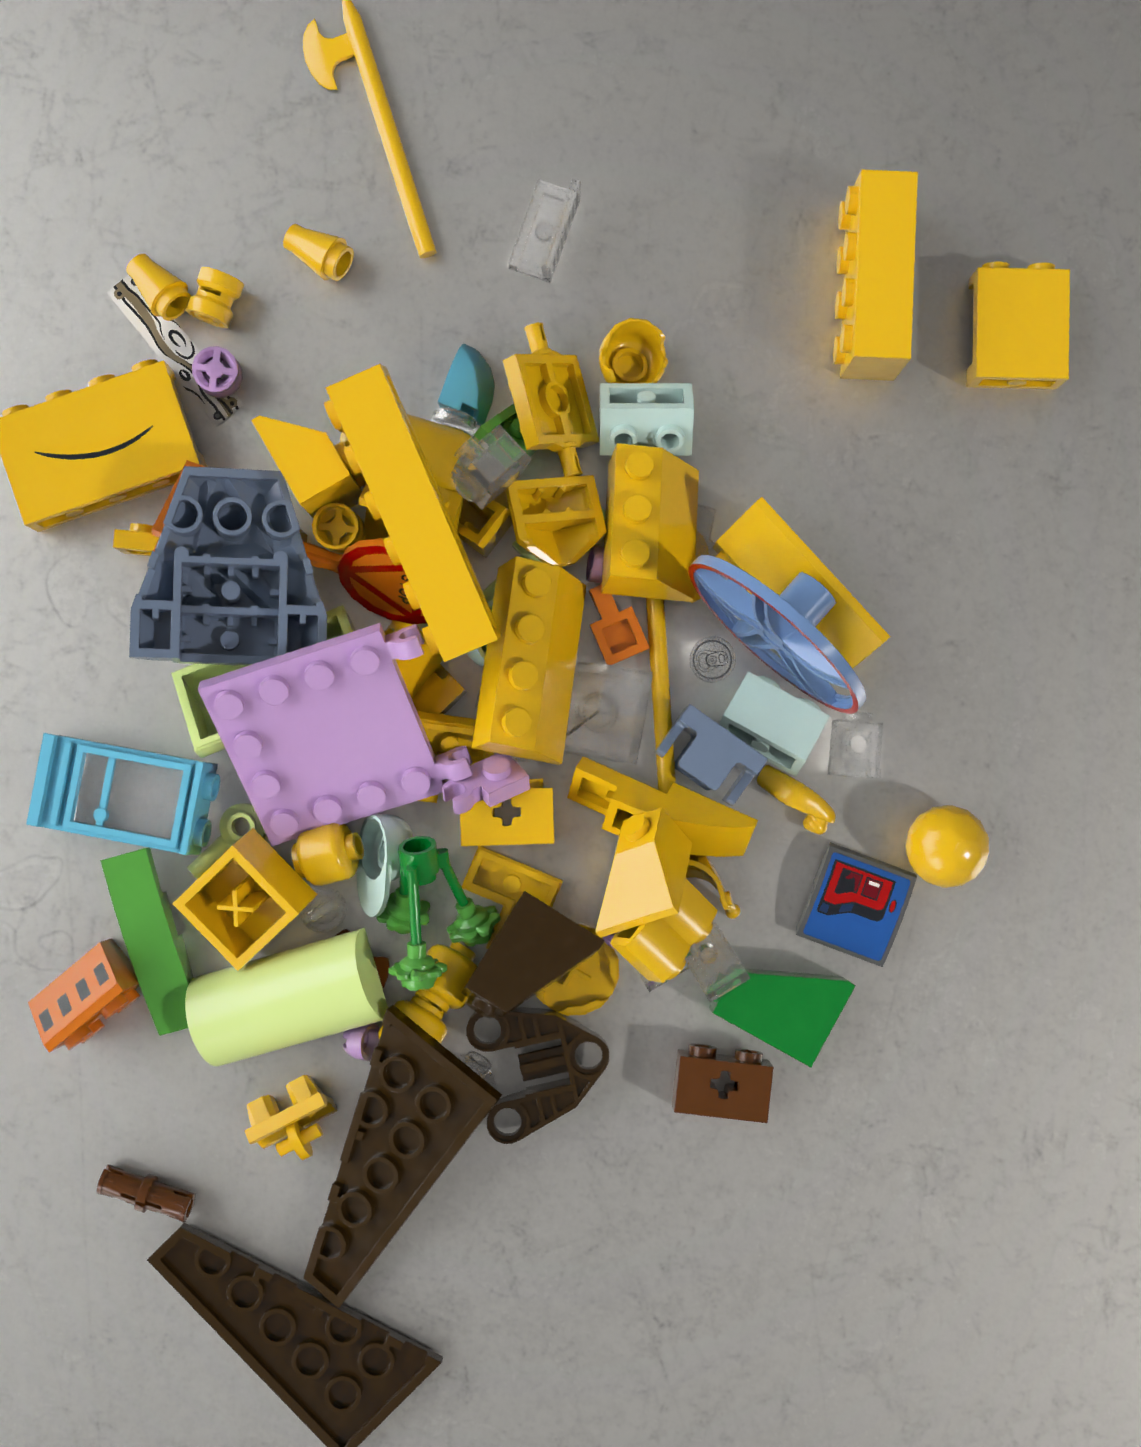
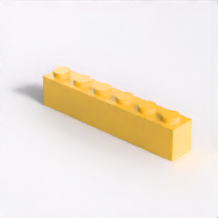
M378 364L325 387L330 397V400L324 402L326 412L336 430L343 428L350 444V446L344 448L346 458L354 474L362 473L370 490L364 493L365 502L374 520L382 518L389 534V537L383 539L385 548L392 563L395 566L401 563L409 580L403 583L404 592L413 610L419 608L422 610L428 624L427 627L422 628V632L433 655L440 653L443 661L446 662L498 640L501 637V633L387 367Z

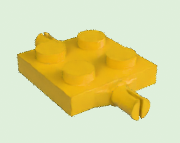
M533 323L524 327L531 353L514 354L502 360L508 379V387L512 394L520 424V432L523 436L526 450L549 449L559 455L564 474L563 477L580 476L583 474V471L581 470L576 448H587L600 442L578 358L577 355H562L550 349L543 323Z

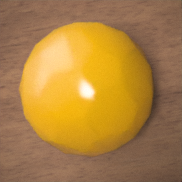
M953 805L932 807L920 814L909 828L905 845L906 854L914 872L927 883L942 888L963 886L975 879L986 865L989 855V837L981 821L967 809Z

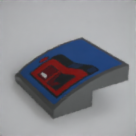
M830 842L814 878L813 890L796 927V935L883 967L903 920L917 875Z

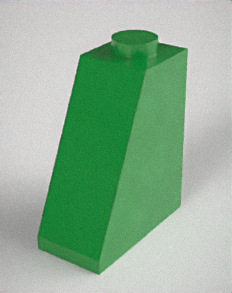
M731 967L726 976L721 973L718 974L707 994V998L712 1000L709 1008L713 1014L811 1068L856 985L841 976Z

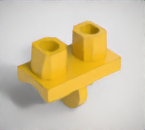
M302 1075L286 1085L293 1106L281 1112L275 1098L271 1095L261 1096L246 1105L252 1127L244 1130L250 1144L257 1142L263 1149L275 1144L276 1150L281 1157L293 1150L301 1160L313 1156L310 1142L323 1135L320 1125L315 1122L338 1110L333 1099L323 1094L314 1079L308 1075Z

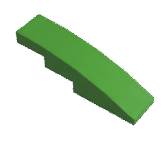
M143 848L100 860L132 966L159 1036L188 1028L185 997L187 987L194 977L182 934H177L167 892H162L151 849Z

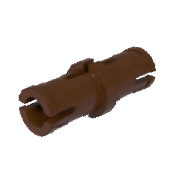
M107 1164L106 1169L103 1170L96 1190L97 1194L116 1198L134 1205L136 1211L145 1213L147 1210L181 1222H186L196 1197V1193L159 1182L157 1176L147 1174L146 1177L136 1175L110 1164Z

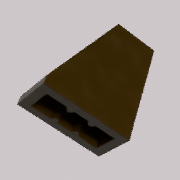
M524 891L464 987L462 994L469 998L466 1004L486 1018L490 1019L493 1013L502 1018L592 957L601 948L604 940Z

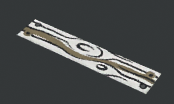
M129 275L106 292L159 358L171 367L177 380L216 427L244 405L235 393L226 398H215L201 389L192 375V364L195 356L200 352L199 348L175 319L166 321L162 317L152 314L135 282Z

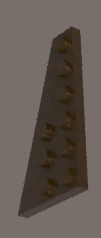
M394 1005L386 1009L382 1022L384 1027L378 1046L374 1048L369 1065H371L366 1085L364 1091L360 1093L340 1157V1161H342L340 1169L327 1199L329 1204L323 1224L318 1228L303 1277L338 1309L347 1300L502 1096L499 1091Z
M183 1223L147 1259L326 1447H358L442 1363L443 1356L343 1304L338 1309L316 1290L186 1223Z

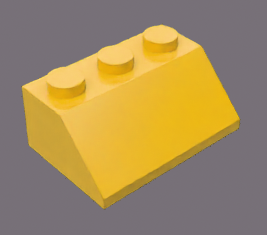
M260 415L251 420L299 504L313 519L317 511L329 503L344 504L350 509L359 504V497L362 493L361 487L366 484L362 473L355 475L344 452L346 446L343 441L334 445L325 432Z
M616 443L608 464L605 514L607 533L604 535L601 594L693 602L694 586L690 580L688 569L696 560L699 470L664 448Z

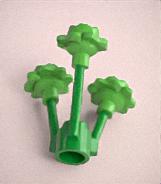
M416 836L408 838L399 844V887L390 894L383 913L376 917L378 922L386 923V927L390 931H396L399 934L411 933V941L407 943L408 956L399 962H395L394 966L388 968L389 974L396 976L397 980L401 981L402 987L410 991L432 988L436 979L442 976L443 972L447 971L446 964L427 955L426 942L422 941L421 925L428 924L430 920L428 915L430 903L424 900L420 901L419 886L435 881L439 869L442 870L457 901L455 908L458 914L455 921L447 927L453 943L463 941L467 946L472 947L477 944H487L491 935L495 932L493 926L501 920L496 906L483 907L475 905L471 898L466 897L450 864L447 848L437 849L436 841L433 838Z

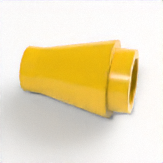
M293 224L289 227L283 239V247L296 255L323 280L333 279L339 281L347 274L351 267L354 251L351 247L347 246L344 238Z
M139 254L128 263L126 272L135 282L154 316L171 321L180 317L185 312L191 297L188 293V285L152 261L146 254Z

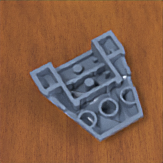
M184 466L163 522L162 533L155 551L151 553L147 564L148 569L140 591L135 595L131 606L129 657L144 660L172 661L181 664L249 666L326 641L327 613L318 593L313 576V568L305 551L300 535V526L281 471Z

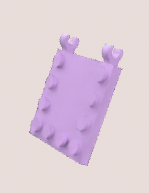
M381 623L200 681L198 692L272 846L297 839L300 833L331 823L342 825L443 793L442 786L446 783L445 779L459 781L472 776L470 768L472 759L466 746H459L435 756L395 660H410L424 654L421 644H424V640L418 625H411L385 635Z

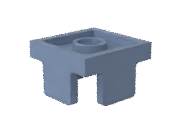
M689 704L683 709L654 753L661 758L664 757L682 730L690 735V740L675 760V769L703 789L717 790L735 766L741 770V773L722 799L728 805L733 806L752 778L758 775L768 758Z

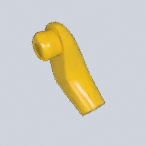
M770 765L763 767L757 778V784L783 804L806 813L807 816L803 820L805 829L819 835L824 834L828 823H834L836 819V814L832 807L819 794L795 778Z

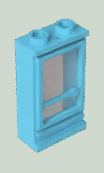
M44 733L26 825L165 850L183 855L201 854L202 847H206L211 835L212 824L208 820L210 803L215 801L220 788V776L216 774L218 764Z

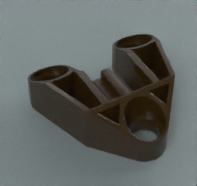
M517 1007L502 1018L493 1013L491 1017L499 1022L501 1034L492 1042L481 1041L474 1032L475 1023L478 1019L484 1017L479 1013L474 1012L471 1015L466 1027V1036L469 1043L475 1049L482 1052H492L510 1047H515L516 1049L556 1039H561L562 1045L518 1054L523 1082L568 1072L569 1078L526 1087V1090L500 1098L488 1113L487 1130L495 1141L502 1144H513L575 1109L607 1068L609 1062L608 1045L599 1034L552 1009ZM584 1042L596 1043L601 1048L602 1058L593 1067L581 1066L575 1058L577 1047ZM504 1108L515 1110L521 1117V1125L513 1133L501 1132L494 1123L495 1115Z

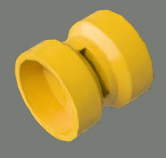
M201 267L196 280L199 288L196 295L189 298L185 311L205 323L227 329L233 318L231 311L233 301L240 298L244 284L237 278L220 270Z
M329 503L321 507L314 515L312 522L313 534L316 540L331 552L344 554L347 547L365 538L366 531L361 517L347 505Z

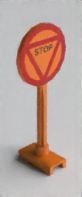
M188 460L184 465L191 467H205L203 465ZM183 469L152 527L153 536L160 538L164 527L163 522ZM382 538L360 540L347 547L344 554H337L303 541L311 565L336 572L339 575L340 583L350 597L368 611L392 621L395 620L408 624L427 623L421 608L413 610L403 588V583L409 580L402 564L400 563L395 566L392 563Z

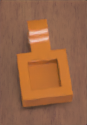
M602 584L589 589V594L601 620L589 626L608 667L650 649L632 606L619 611L611 594H601Z

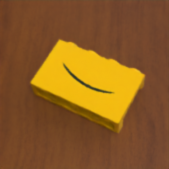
M155 359L141 361L131 367L132 372L117 377L112 374L98 376L88 382L89 387L74 392L68 389L55 391L45 397L46 402L31 407L28 405H16L2 412L3 417H0V455L25 526L40 532L175 484L187 460L207 467L204 456L197 450L174 381L176 377L174 371L164 360L160 362Z

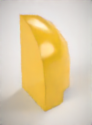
M439 664L421 686L412 701L417 711L445 714L467 691Z

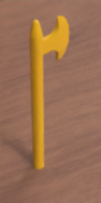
M342 0L343 21L347 33L335 38H325L320 34L315 19L307 25L303 34L305 62L311 75L319 85L328 90H338L334 79L336 66L342 61L353 57L356 58L419 258L431 257L437 253L361 15L351 0Z
M698 532L696 534V558L700 555H709L704 539ZM695 588L693 602L701 598ZM646 598L656 750L672 727L664 599ZM673 744L664 757L661 758L656 754L658 790L666 794L673 782L676 783Z

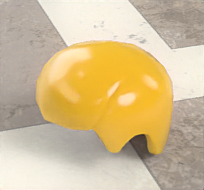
M628 318L615 324L603 339L599 349V365L607 383H658L668 364L664 347L665 335L647 319Z

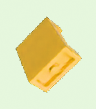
M995 261L978 267L969 278L968 289L973 290V361L966 370V387L1059 388L1069 379L1070 269H1055L1054 264L1046 262L1030 264L1027 268H1010V264L1007 262Z

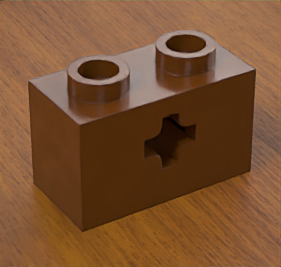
M689 1044V1051L678 1049L672 1096V1107L675 1113L768 1123L774 1067L769 1060L762 1059V1052L735 1049V1056L716 1054L717 1047L705 1044ZM721 1071H727L730 1079L734 1081V1084H725L724 1091H718L715 1083L711 1081V1079H719Z

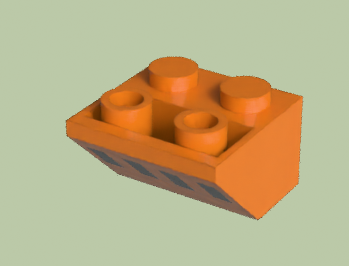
M112 938L99 942L28 1002L42 1043L49 1053L64 1045L68 1050H71L79 1043H85L105 1026L100 1020L102 1017L108 1019L116 1012L119 1014L140 997V994L136 991L140 985L131 960Z

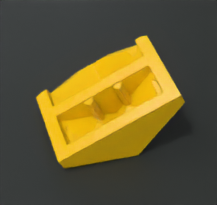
M594 475L506 481L504 485L517 544L544 563L561 567L575 564L607 533Z

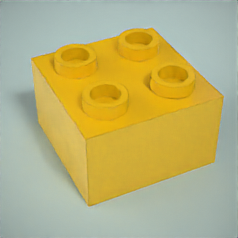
M252 828L234 843L172 904L239 971L318 894Z

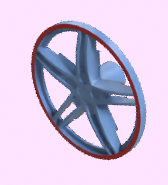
M700 555L690 565L688 569L690 580L708 608L746 648L769 668L809 697L831 709L846 714H854L866 702V692L860 679L840 652L816 628L818 623L836 604L832 594L820 582L810 575L800 572L784 591L778 595L747 572L720 558L711 555ZM770 649H775L781 658H779ZM829 682L848 689L851 695L837 694Z

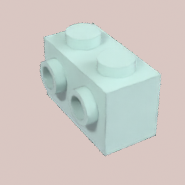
M600 383V455H612L616 443L664 448L675 456H692L694 423L692 383Z
M747 672L723 714L719 725L768 758L767 762L796 777L806 762L830 715L822 712L813 701L806 698H796L783 691L772 679Z

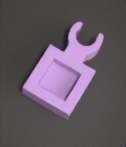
M499 753L470 765L472 776L459 781L450 780L442 786L443 800L447 802L452 799L455 814L467 812L478 801L483 800L489 807H492L530 789L529 775L511 756Z

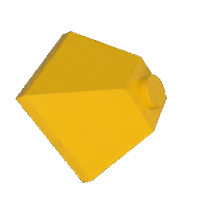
M662 807L643 814H635L629 819L623 820L595 930L600 938L679 913L692 842Z

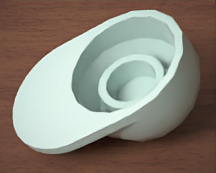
M391 814L368 816L364 820L360 831V837L364 846V857L359 860L357 869V891L361 907L370 917H377L383 913L389 899L391 881L400 877L399 844L408 838L415 837L406 821Z

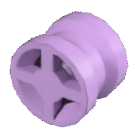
M219 346L207 347L201 350L194 358L192 375L196 383L208 395L215 398H226L240 388L243 380L242 369L238 361L227 349ZM223 375L228 376V377H224L223 379L219 380V384H217V383H218V379L222 378Z

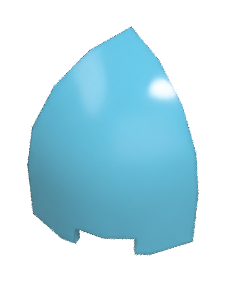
M466 344L461 345L447 374L438 399V405L443 413L481 426L485 423L493 402L495 382L491 367L479 351Z

